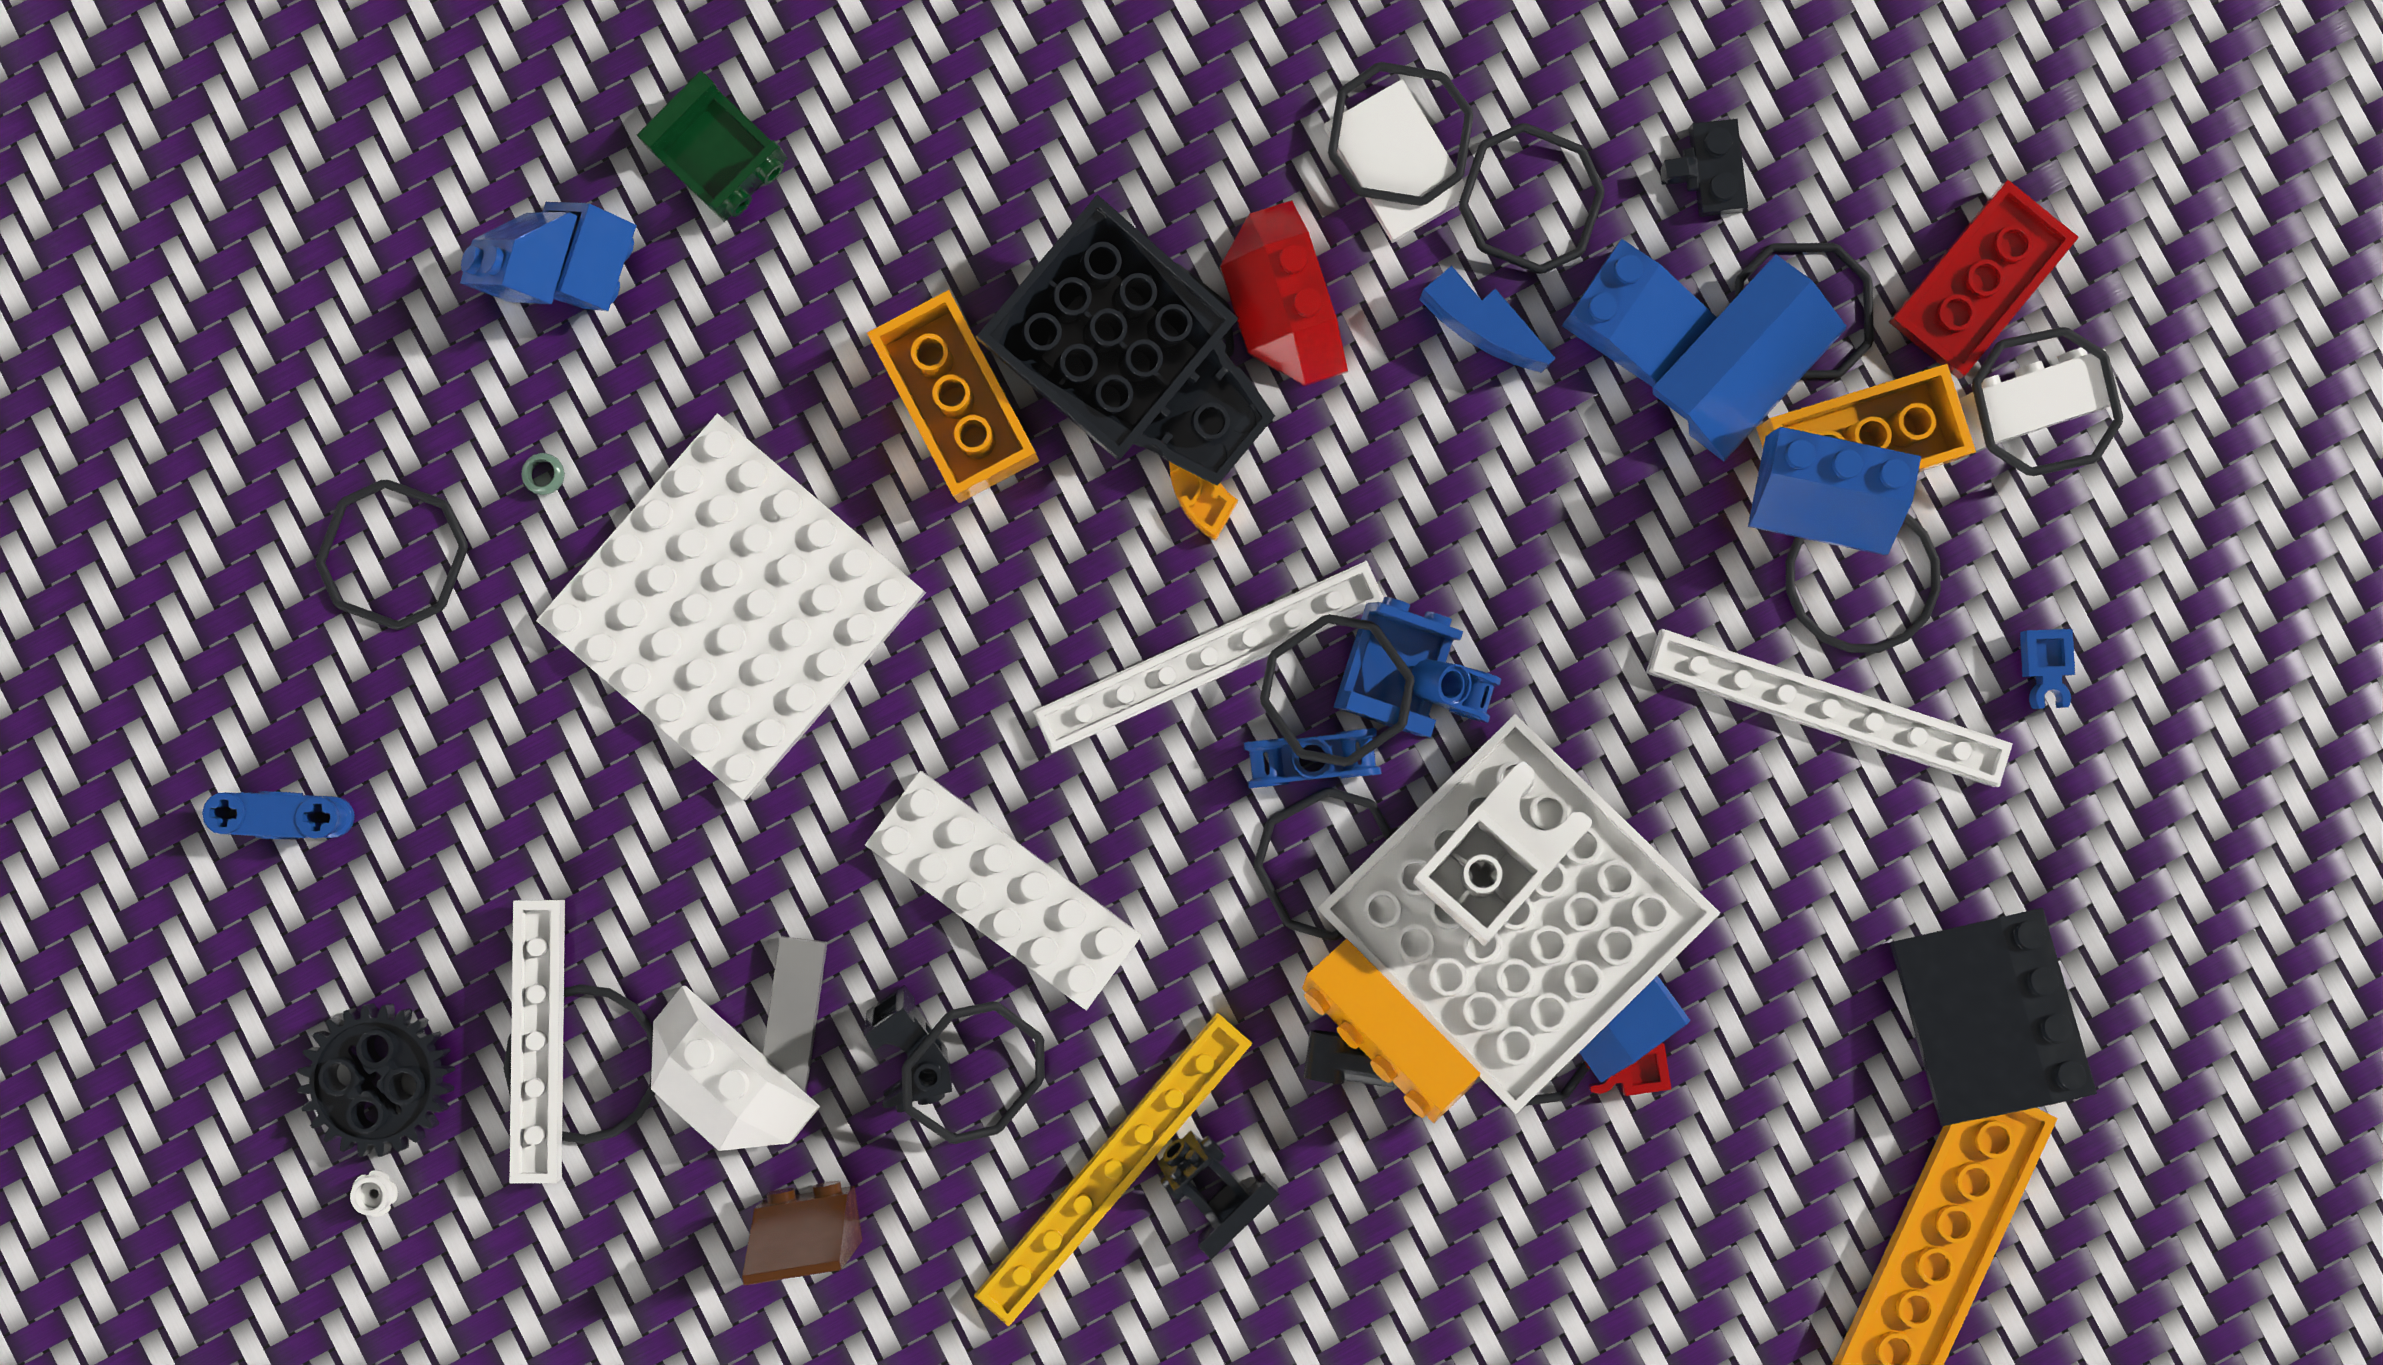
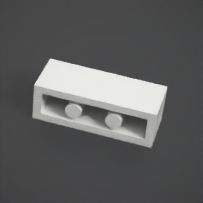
M2078 348L2057 356L2059 364L2044 368L2042 361H2038L2014 370L2016 378L2001 382L1999 375L1984 379L1981 385L1995 444L2110 407L2100 359L2091 353L2087 354V351L2083 348ZM2115 379L2119 400L2122 402L2123 399ZM1972 392L1960 398L1959 401L1977 451L1986 448Z

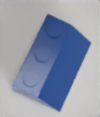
M1779 427L1765 437L1748 527L1875 554L1888 555L1913 502L1921 456Z

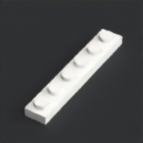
M565 900L513 901L509 1183H558L562 1180Z

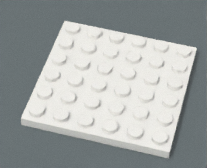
M717 413L536 621L742 800H747L926 592Z
M1516 714L1317 908L1481 1073L1479 1077L1515 1114L1542 1090L1720 915V912ZM1524 761L1534 770V779L1521 796L1519 806L1521 816L1528 825L1534 829L1544 831L1554 829L1561 825L1573 812L1585 813L1592 820V824L1581 839L1492 939L1483 946L1413 882L1421 869L1474 810L1481 805L1518 763ZM1483 866L1478 871L1476 867H1473L1469 870L1473 875L1471 882L1476 887L1480 888L1482 884L1486 888L1492 886L1488 880L1492 872L1488 868Z

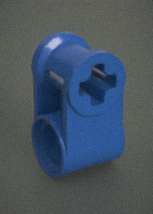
M1429 659L1420 661L1412 671L1415 680L1413 693L1416 697L1449 709V712L1483 723L1489 722L1488 706L1494 687L1500 686L1501 678L1462 665Z

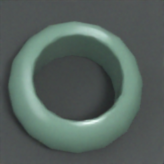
M539 453L526 460L522 467L521 476L528 490L535 494L547 495L554 493L560 488L564 481L565 472L558 458L551 454ZM550 462L554 469L553 479L545 486H537L532 478L533 469L539 463Z

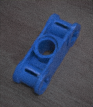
M1377 728L1336 732L1335 735L1300 738L1297 740L1303 749L1309 745H1316L1325 754L1348 757L1356 751V742L1359 743L1361 748L1377 736ZM1285 738L1244 743V750L1249 751L1252 779L1248 781L1249 789L1287 785L1293 781L1339 776L1342 779L1382 774L1381 767L1376 766L1374 750L1361 758L1360 765L1358 762L1349 766L1325 763L1321 770L1309 772L1300 765L1299 756L1294 753ZM1265 752L1268 753L1270 773L1268 775H1266L1265 772Z
M295 792L217 793L206 801L202 811L205 825L214 833L248 835L264 839L341 837L348 833L355 819L352 806L343 798L311 796ZM230 808L237 810L236 818L230 817ZM322 812L330 813L329 823L321 821L320 816Z

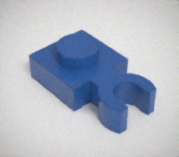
M2073 629L2027 630L2020 632L2022 677H2036V685L2032 688L2029 695L2032 709L2045 708L2044 697L2048 691L2055 695L2056 708L2069 707L2071 694L2067 686L2062 683V676L2075 675Z

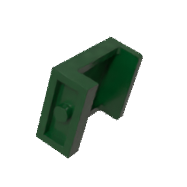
M701 70L637 134L643 144L723 222L731 215L736 217L743 213L752 201L751 195L763 183L765 185L772 183L781 174L784 168L783 163L788 159L781 147L774 140L771 141L719 91L715 83Z

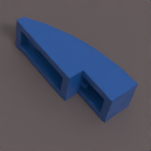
M1452 266L1423 289L1419 300L1442 323L1461 338L1484 352L1513 365L1540 373L1547 369L1555 360L1552 353L1496 289L1481 300Z

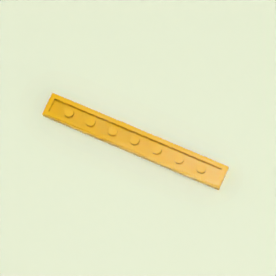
M1217 1012L979 1287L974 1297L1009 1327L1253 1044L1252 1041Z

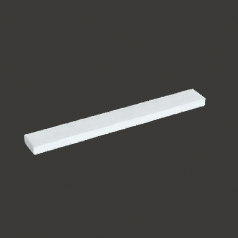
M1365 561L1038 708L1033 713L1051 753H1054L1269 656L1276 647L1324 615L1331 614L1353 618L1364 612L1366 603H1382L1384 597L1368 562ZM1328 623L1309 637L1334 627L1336 624Z
M1665 629L1659 630L1646 670V674L1991 787H2000L2013 743Z

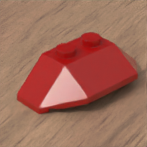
M1291 200L1250 213L1220 265L1235 316L1238 317L1237 322L1247 353L1273 369L1293 378L1294 381L1303 386L1347 373L1348 368L1337 317L1309 232L1293 201Z

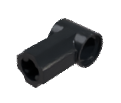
M1310 1030L1304 1078L1332 1084H1344L1346 1080L1393 1088L1395 1085L1392 1081L1390 1083L1383 1081L1370 1065L1372 1060L1359 1047L1357 1049L1350 1047L1341 1038L1339 1033Z

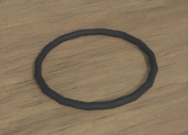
M1907 513L1904 523L1920 537L1930 560L1931 591L1921 615L1902 634L1878 644L1847 643L1826 634L1806 615L1795 590V561L1804 538H1794L1785 561L1786 593L1798 620L1821 642L1848 653H1880L1907 642L1930 619L1941 591L1940 559L1928 532L1909 513Z
M583 984L564 988V997L580 993L608 997L631 1011L647 1033L652 1054L653 1025L636 1003L611 988ZM511 1034L508 1037L503 1067L510 1099ZM651 1077L649 1088L636 1110L616 1126L586 1135L562 1131V1141L588 1144L618 1136L642 1118L656 1093L651 1090Z

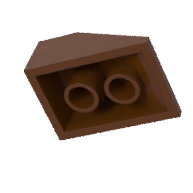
M829 1181L814 1185L813 1192L795 1195L794 1188L768 1192L766 1194L767 1199L754 1208L742 1274L743 1285L841 1270L863 1241L855 1186L841 1188V1181Z

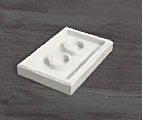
M1403 79L1343 113L1337 152L1361 187L1422 197L1456 172V167ZM1333 119L1324 123V130L1329 138ZM1461 179L1434 200L1422 206L1365 197L1391 243H1394L1458 206L1465 182Z

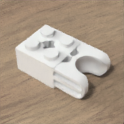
M1524 761L1518 763L1481 805L1474 810L1421 869L1413 882L1483 946L1492 939L1581 839L1592 824V820L1585 813L1573 812L1561 825L1554 829L1544 831L1534 829L1528 825L1521 816L1519 806L1521 796L1534 779V770ZM1483 866L1488 868L1492 872L1488 879L1492 886L1486 888L1482 884L1480 888L1476 887L1471 882L1473 875L1469 870L1473 867H1476L1478 871Z

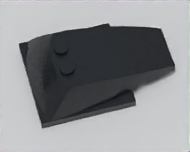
M1098 194L976 336V339L1118 461L1135 444L1141 448L1145 447L1173 464L1218 486L1275 417L1248 376L1240 367H1235L1225 353L1227 346L1222 341V338L1238 320V317Z

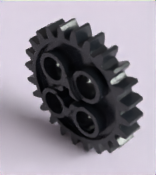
M372 1003L363 1005L361 1014L356 1008L343 1011L344 1021L338 1017L326 1021L330 1033L320 1031L313 1034L314 1040L320 1047H312L303 1051V1054L313 1061L312 1065L299 1068L297 1073L309 1077V1084L297 1088V1092L311 1095L312 1100L301 1108L302 1112L316 1110L318 1116L311 1123V1128L325 1124L328 1127L323 1139L325 1142L339 1136L342 1137L340 1143V1151L342 1152L352 1149L357 1143L358 1156L360 1157L370 1154L374 1147L378 1157L389 1154L392 1146L397 1152L409 1148V1139L416 1143L426 1138L422 1127L432 1129L439 1125L438 1119L432 1112H443L449 1108V1105L439 1098L440 1095L454 1091L453 1085L443 1082V1076L455 1071V1067L441 1065L440 1060L451 1052L450 1048L436 1050L434 1046L442 1035L441 1032L426 1035L424 1030L429 1021L427 1018L410 1023L412 1018V1009L410 1008L401 1010L395 1017L394 1004L391 1003L382 1005L379 1013L375 1004ZM378 1035L382 1036L388 1043L389 1051L385 1058L380 1057L374 1048V1042ZM352 1046H356L357 1056L352 1053ZM340 1064L345 1065L350 1071L351 1080L348 1086L343 1085L337 1077V1070ZM375 1072H378L381 1076V1079L376 1083L377 1087L371 1082L376 1077ZM404 1073L410 1074L415 1079L416 1091L414 1095L407 1094L402 1087L401 1080ZM367 1101L373 1103L378 1110L376 1123L370 1122L364 1114V1107ZM395 1104L401 1107V1113L396 1112Z

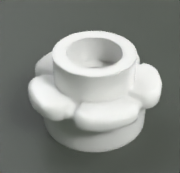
M373 1170L369 1175H360L352 1186L350 1193L351 1204L361 1214L373 1217L383 1216L390 1211V1205L397 1200V1185L389 1180L390 1176L380 1170ZM373 1189H376L379 1193L377 1198L371 1195Z

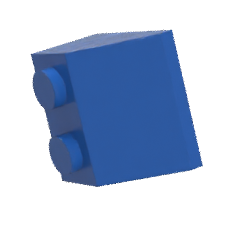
M545 202L542 212H570L577 215L554 299L584 309L609 311L610 305L619 294V278L624 262L630 257L634 248L633 235L637 225L590 203Z
M570 212L525 213L473 239L471 245L462 256L461 270L463 274L460 284L508 302L552 304L577 215Z

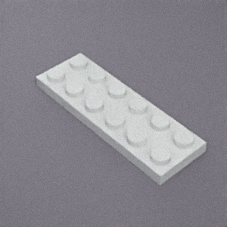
M919 771L865 844V846L1086 1011L1142 936V934L923 771Z

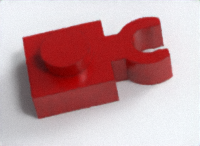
M1662 1042L1638 1061L1605 1081L1588 1084L1589 1090L1597 1094L1606 1093L1616 1083H1621L1622 1093L1625 1096L1672 1090L1664 1043Z

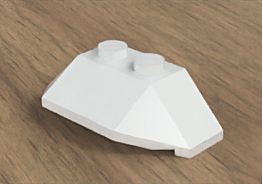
M686 985L678 990L653 1021L651 1090L718 1151L791 1143L820 1108L811 1097Z

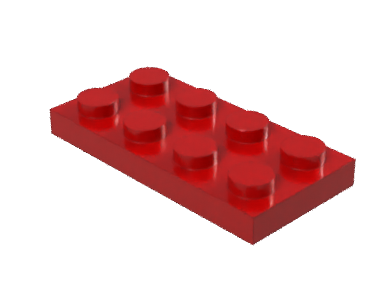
M2007 180L2001 184L1888 322L1940 365L1948 364L1950 373L1957 379H1961L1966 376L2079 237L2012 182Z

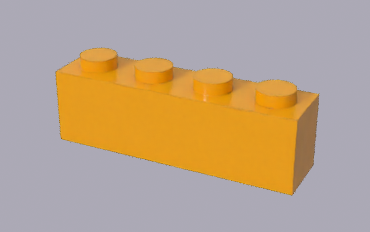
M1347 938L1306 975L1302 989L1306 992L1304 997L1307 1003L1318 1014L1324 1015L1326 1013L1338 1025L1337 1031L1341 1038L1354 1049L1359 1047L1372 1060L1370 1065L1374 1072L1387 1083L1392 1081L1405 1094L1404 1100L1408 1107L1419 1117L1424 1118L1427 1116L1435 1123L1474 1085L1481 1073Z

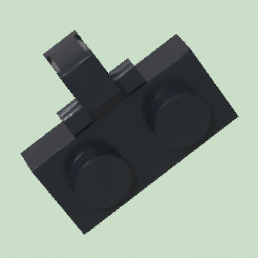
M1738 119L1692 123L1688 129L1691 148L1684 149L1682 158L1664 160V164L1659 167L1661 185L1686 183L1687 191H1696L1699 217L1745 212L1748 208Z

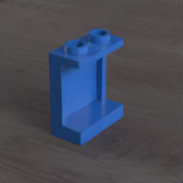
M1384 597L1382 603H1366L1361 620L1372 621L1380 627L1411 672L1420 661L1425 659L1446 662L1452 642L1454 640H1461L1463 631L1450 627L1452 619L1429 611L1425 612L1424 617L1408 612L1410 604L1390 597ZM1358 628L1333 708L1391 727L1399 719L1406 680L1370 630ZM1413 693L1408 722L1402 731L1416 736L1431 738L1436 723L1435 719L1429 717L1432 703L1419 699Z

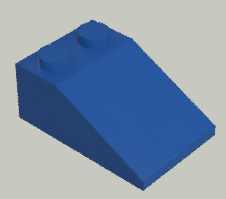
M1621 239L1562 324V327L1653 387L1717 317L1662 265Z

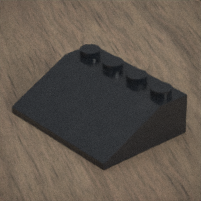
M2043 908L1890 942L1941 1126L2053 1105L2097 1094Z

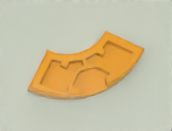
M1169 461L1173 490L1182 510L1201 532L1212 540L1217 541L1235 509L1238 499L1228 493L1221 482L1217 486Z

